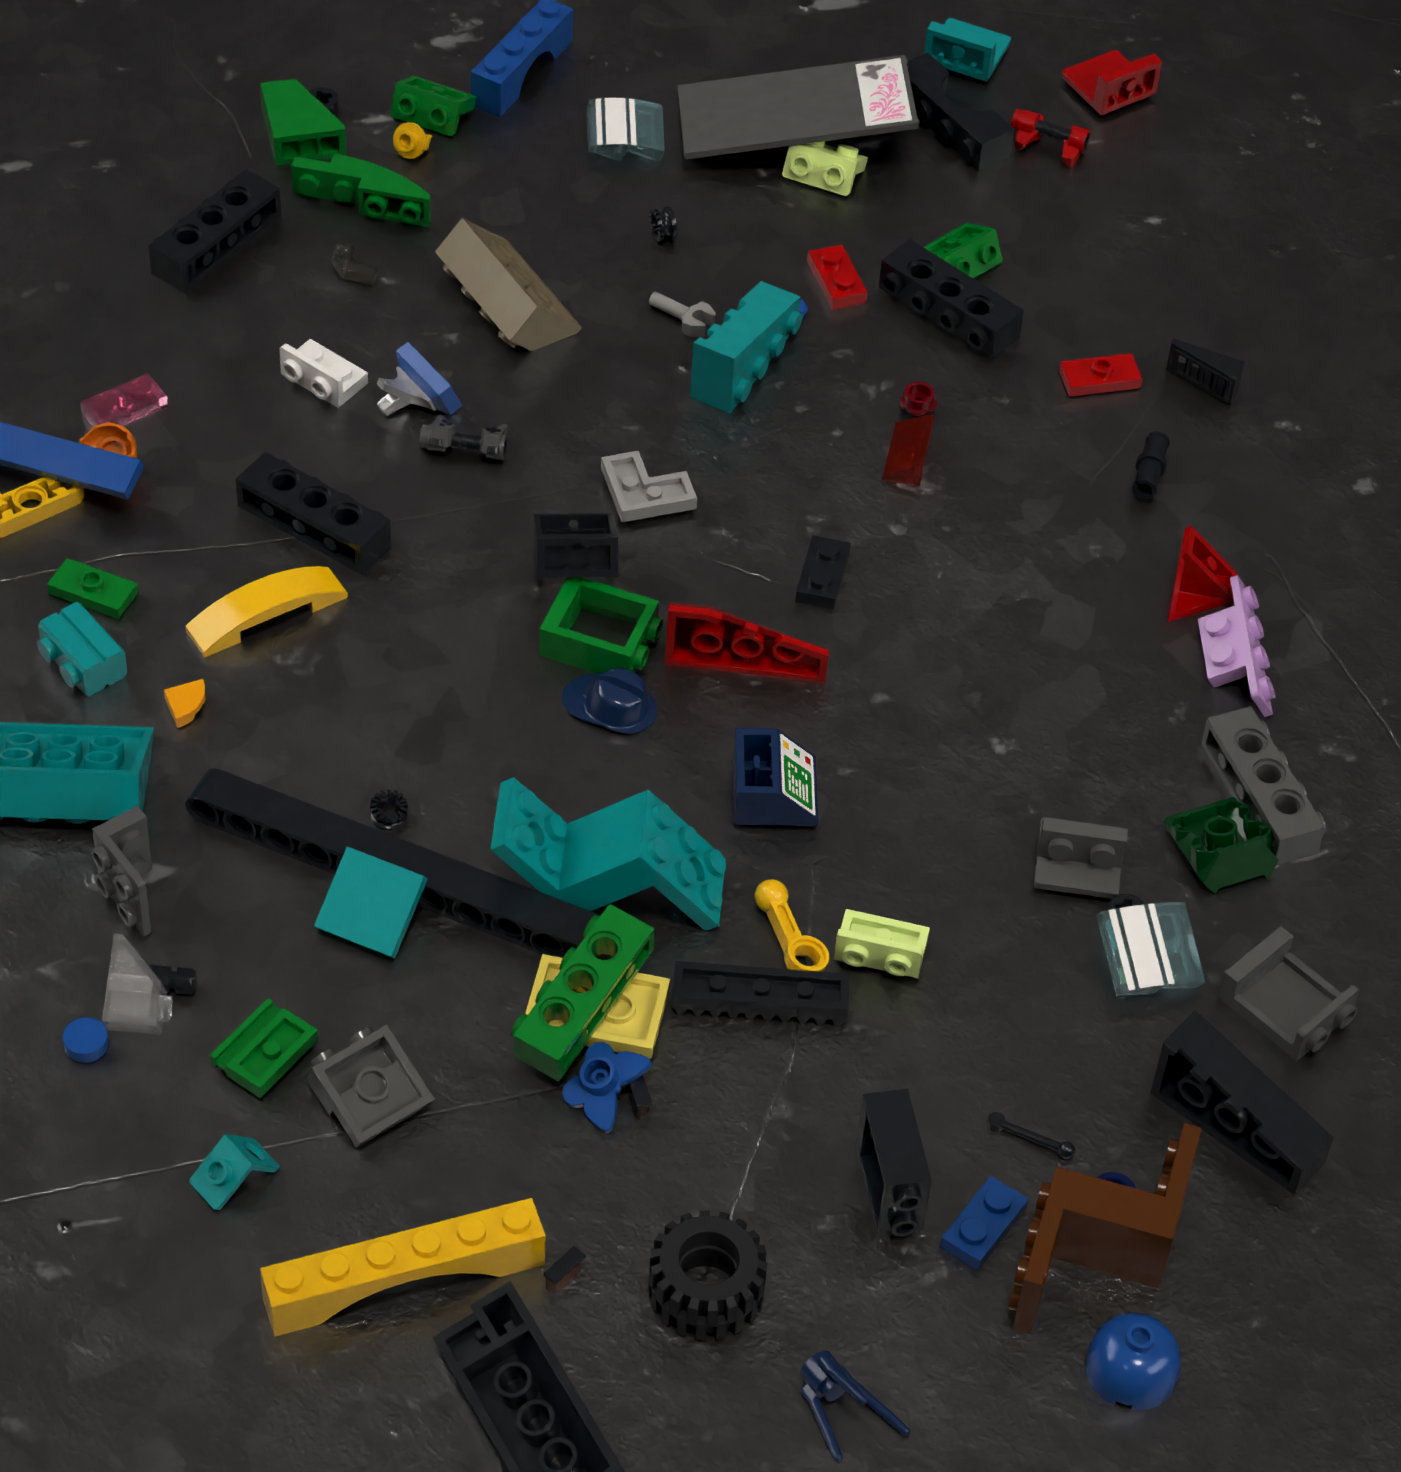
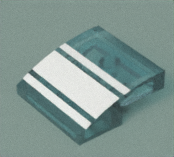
M598 98L588 101L587 132L589 152L617 161H621L626 152L660 161L665 152L662 105L629 98Z
M1185 902L1128 906L1102 911L1096 915L1116 995H1152L1160 989L1197 988L1205 983Z

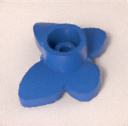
M604 1042L594 1043L586 1051L585 1062L580 1068L579 1076L569 1079L564 1085L562 1095L568 1106L571 1108L584 1107L588 1119L602 1132L610 1133L617 1115L616 1093L621 1091V1086L629 1084L646 1073L652 1067V1062L648 1057L633 1052L622 1051L615 1054L609 1044Z

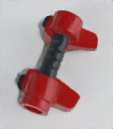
M1016 109L1011 121V126L1017 132L1014 144L1015 150L1024 149L1031 142L1046 136L1063 142L1062 161L1069 168L1075 166L1080 155L1086 151L1091 130L1073 125L1070 129L1043 121L1044 116L1039 112Z

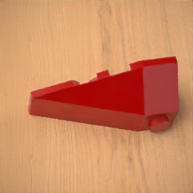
M675 602L669 604L665 665L820 683L826 682L829 650L711 606Z

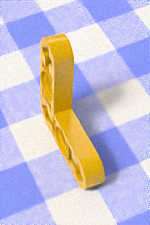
M42 477L7 493L1 494L0 492V538L75 507L84 499V488ZM30 499L41 502L40 505L34 508L21 506L24 501Z

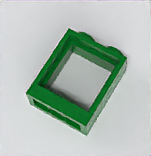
M567 577L539 628V656L599 674L613 668H624L636 672L637 669L643 670L649 654L648 646L651 641H658L663 628V619L658 618L659 601L586 578ZM580 610H586L634 625L635 628L625 647L571 631L570 629Z

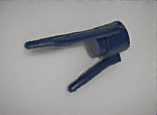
M823 1350L816 1353L802 1366L800 1376L807 1384L800 1392L809 1402L835 1462H841L843 1456L819 1400L820 1398L833 1401L842 1396L846 1391L859 1404L863 1405L866 1403L902 1435H909V1427L858 1383L829 1351Z

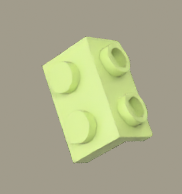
M825 141L789 146L782 175L788 179L847 196L851 193L855 175L865 171L868 157L859 155V149L844 144H838L837 148L826 145Z
M846 909L841 929L838 930L836 936L834 960L843 961L855 967L865 966L887 971L895 976L918 978L929 938L930 927Z

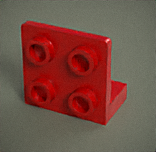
M1112 50L1063 69L1061 77L1100 115L1156 94L1162 60L1153 53L1129 62L1118 50Z

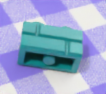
M75 602L61 609L59 614L54 613L40 620L38 624L40 640L37 641L38 649L47 662L54 660L59 665L60 673L68 686L73 687L77 685L85 695L90 697L103 690L107 684L110 686L126 677L125 651L81 603Z

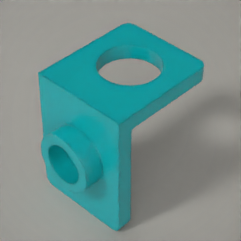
M224 1134L192 1175L190 1183L213 1209L220 1210L252 1170L275 1173L280 1166L255 1139ZM248 1150L252 1151L255 1155H257L259 1159L253 1156Z

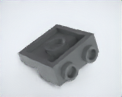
M387 1024L376 1031H373L371 1027L364 1028L348 1040L350 1046L338 1053L333 1048H330L319 1054L310 1062L313 1067L305 1077L329 1115L332 1113L336 1115L356 1148L431 1105L435 1100Z

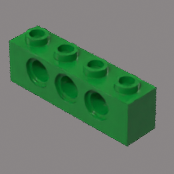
M612 904L607 906L601 916L594 915L585 928L584 939L577 949L571 947L566 952L561 961L558 975L553 981L547 980L541 986L535 999L536 1005L528 1015L525 1013L520 1015L511 1031L514 1057L558 1082L654 950V928ZM601 954H608L613 958L601 960L596 957ZM586 987L589 991L577 993L572 991V989ZM552 1020L566 1022L561 1026H551L548 1024Z

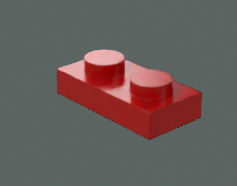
M842 244L808 251L807 263L832 310L867 303L868 292Z

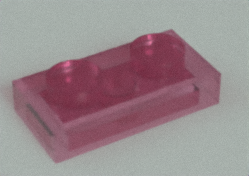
M148 373L80 401L81 413L92 426L106 422L124 426L168 407L167 395Z

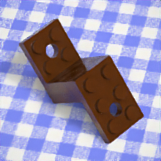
M1184 1123L1180 1140L1170 1138L1156 1194L1056 1166L1052 1183L1042 1182L1034 1219L1031 1220L1023 1257L1020 1258L1015 1275L1014 1288L1008 1307L1010 1310L1017 1311L1013 1326L1014 1330L1031 1334L1052 1259L1160 1289L1202 1128Z

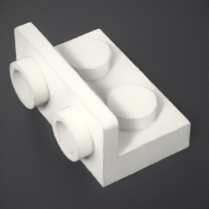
M309 339L298 349L286 343L279 348L281 374L289 381L301 385L319 399L326 400L337 408L368 384V372L312 339Z

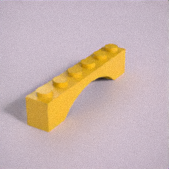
M528 1198L260 1268L262 1297L274 1337L320 1325L337 1312L365 1297L409 1281L459 1273L503 1277L544 1266L546 1235L533 1199Z

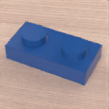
M990 1176L941 1237L940 1248L979 1271L1025 1212L1029 1199Z

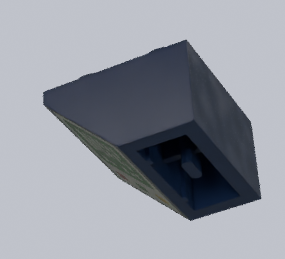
M735 728L732 759L734 824L818 826L816 756L777 728Z

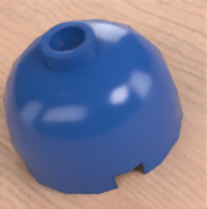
M1131 1312L1115 1316L1098 1328L1088 1347L1086 1375L1092 1389L1106 1402L1114 1406L1117 1401L1125 1405H1131L1130 1410L1142 1411L1157 1407L1171 1396L1179 1378L1180 1347L1174 1334L1160 1320L1154 1317Z

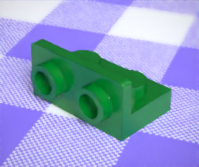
M413 75L396 82L390 115L391 117L406 122H413L421 127L453 136L456 134L460 115L474 110L477 96Z
M966 222L924 246L925 249L973 279L1002 262L996 229Z

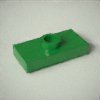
M69 558L65 559L47 583L48 594L72 603H81L83 607L116 619H120L139 593L138 583Z

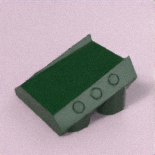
M1235 797L1167 816L1163 822L1204 885L1215 895L1219 888L1261 875L1268 879L1279 862L1271 850V827L1263 821L1250 820V807L1244 802L1237 801Z

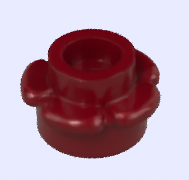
M912 382L908 384L903 392L904 396L900 397L901 407L913 416H924L928 412L934 411L937 407V400L934 399L935 391L931 385L925 382Z

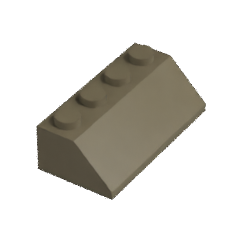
M461 218L435 251L445 263L442 266L443 270L453 279L461 282L463 285L461 287L462 293L481 306L479 313L488 322L497 325L500 329L499 337L509 346L516 348L517 345L534 351L577 334L581 330L580 324L508 240Z

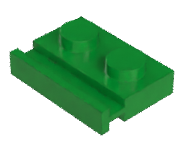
M267 998L210 1054V1063L215 1069L217 1067L221 1068L226 1072L227 1077L261 1098L318 1041V1030L284 1007L279 1009L273 1004V1000Z

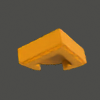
M203 679L164 689V699L177 728L192 722L195 719L194 715L205 704L206 692Z

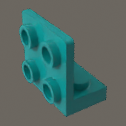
M948 18L945 24L932 21L927 28L924 54L929 53L948 70L988 82L1010 46L1011 37L953 18Z

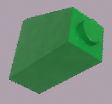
M296 79L260 83L262 113L275 165L292 164L295 156L313 160L332 159L334 153L346 156V131L344 124Z

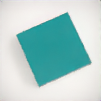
M347 846L314 927L395 959L428 878Z

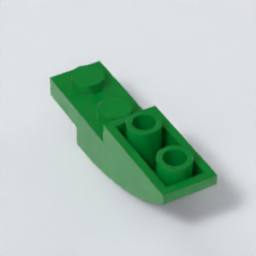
M335 153L331 162L296 156L292 162V193L357 204L359 215L425 227H429L431 224V195L414 182L387 168Z

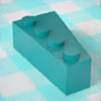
M760 281L740 300L737 310L731 308L725 313L722 326L714 323L708 329L707 336L710 337L707 340L699 337L693 342L690 398L729 414L739 401L744 402L757 378L762 379L773 356L778 357L781 354L791 333L796 334L803 319V314L799 312L801 296Z

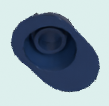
M613 668L600 674L581 675L571 680L565 686L562 693L563 706L570 715L582 721L623 734L639 733L648 729L654 723L657 714L656 701L647 691L645 682L638 674L624 668Z

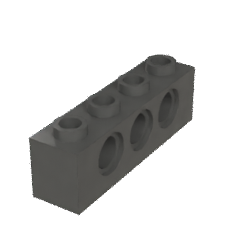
M1252 706L1208 717L1201 745L1231 796L1250 807V820L1263 821L1271 827V850L1279 860L1277 865L1318 854L1323 835L1326 832L1324 818L1319 811H1315L1307 798L1303 783L1296 780L1289 769L1287 758L1283 751L1278 750L1275 746L1266 723L1258 718Z

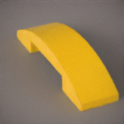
M312 566L285 570L248 583L220 598L193 618L185 626L186 632L205 658L241 643L240 632L303 605H307L313 613L348 598V592L329 567Z

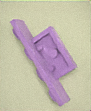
M1236 575L1230 577L1235 606L1198 619L1207 677L1213 688L1247 676L1251 697L1263 716L1267 717L1273 715L1270 700L1275 698V691L1270 678L1265 673V669L1270 668L1267 653L1264 647L1260 645L1259 640L1264 638L1263 627L1259 618L1254 613V609L1259 608V603L1252 586L1245 587L1240 577Z

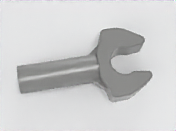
M656 291L653 292L649 299V305L682 321L681 332L687 336L704 337L705 324L712 326L716 321L715 311L709 304L703 301L687 307Z

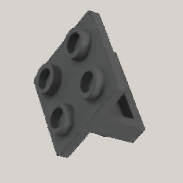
M1043 817L1039 828L1034 887L1113 899L1119 895L1121 866L1127 844L1128 829Z

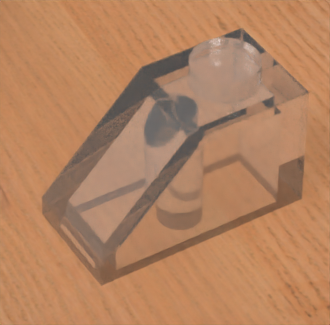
M114 934L102 1022L108 1030L161 1035L163 1022H170L172 996H167V990L124 935Z

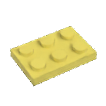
M542 954L525 1014L528 1015L536 1005L535 999L541 986L547 980L553 981L558 975L563 958ZM637 972L585 1046L590 1047L594 1043L604 1042L609 1044L614 1052L628 1051L652 1059L670 990V979ZM576 987L572 991L584 993L589 991V989L586 987ZM562 1020L548 1022L551 1026H561L566 1023Z

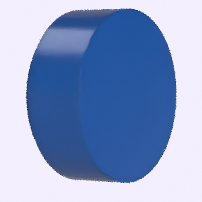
M90 1017L78 1018L70 1022L63 1031L65 1053L72 1060L81 1063H89L101 1058L109 1046L105 1025L101 1021Z

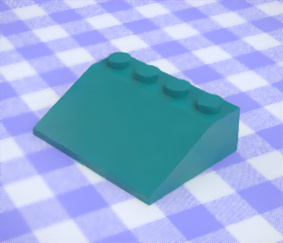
M0 722V820L5 817H21L27 822H42L51 818L65 819L73 824H82L90 820H110L137 805L143 811L154 739V727Z

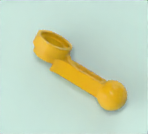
M775 879L761 882L755 890V902L762 911L766 912L784 952V961L787 969L824 972L829 962L828 949L817 938L801 935L787 903L789 895L786 886ZM795 956L810 958L814 966L801 964Z

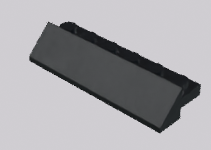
M511 1281L472 1303L470 1307L473 1314L432 1337L510 1472H625Z

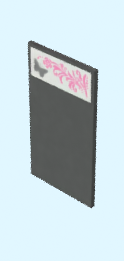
M905 55L677 85L676 92L679 96L684 146L683 155L685 160L919 129V120L917 119L907 67L908 60Z

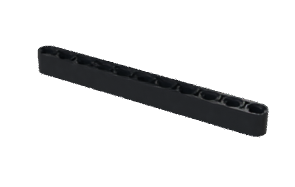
M213 768L206 771L185 802L189 814L203 824L332 874H336L345 849L348 846L423 875L428 880L417 907L541 955L545 954L563 958L571 947L577 949L584 939L583 934L591 918L594 915L601 916L220 769ZM601 954L598 955L596 958L601 960H608L610 959L611 955Z

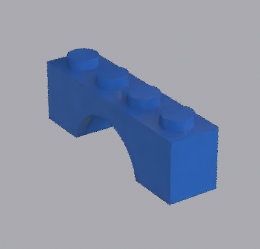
M540 0L470 72L471 94L477 96L475 107L501 117L519 98L526 73L534 60L540 54L555 60L572 42L573 8L554 0Z

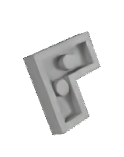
M639 451L601 457V470L621 522L697 509V496L687 471L649 477Z

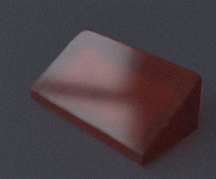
M925 415L896 422L883 472V480L916 486L921 485L933 434L935 415Z

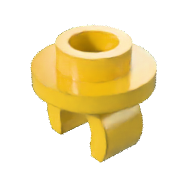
M407 122L396 128L393 135V144L398 154L407 159L417 158L429 149L432 135H425L424 130L418 124Z

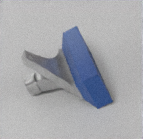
M409 342L396 351L398 367H396L397 378H379L377 385L383 391L388 392L377 403L379 410L385 416H389L409 404L423 406L433 411L439 410L448 415H452L462 407L452 386Z

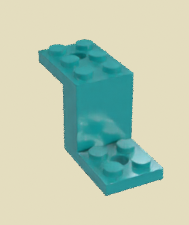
M512 777L500 783L490 850L541 893L588 911H593L654 886L703 930L707 931L719 926L723 902L722 891L726 858L650 790H645L567 824L560 815L552 811L516 778Z

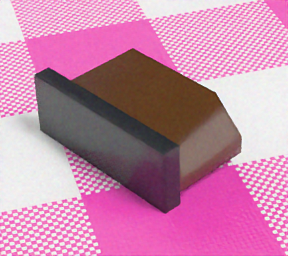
M575 1246L569 1249L544 1272L546 1289L549 1291H561L580 1273V1262L586 1258V1255Z

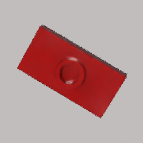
M1132 353L1060 361L1059 373L1069 397L1141 388L1142 377Z

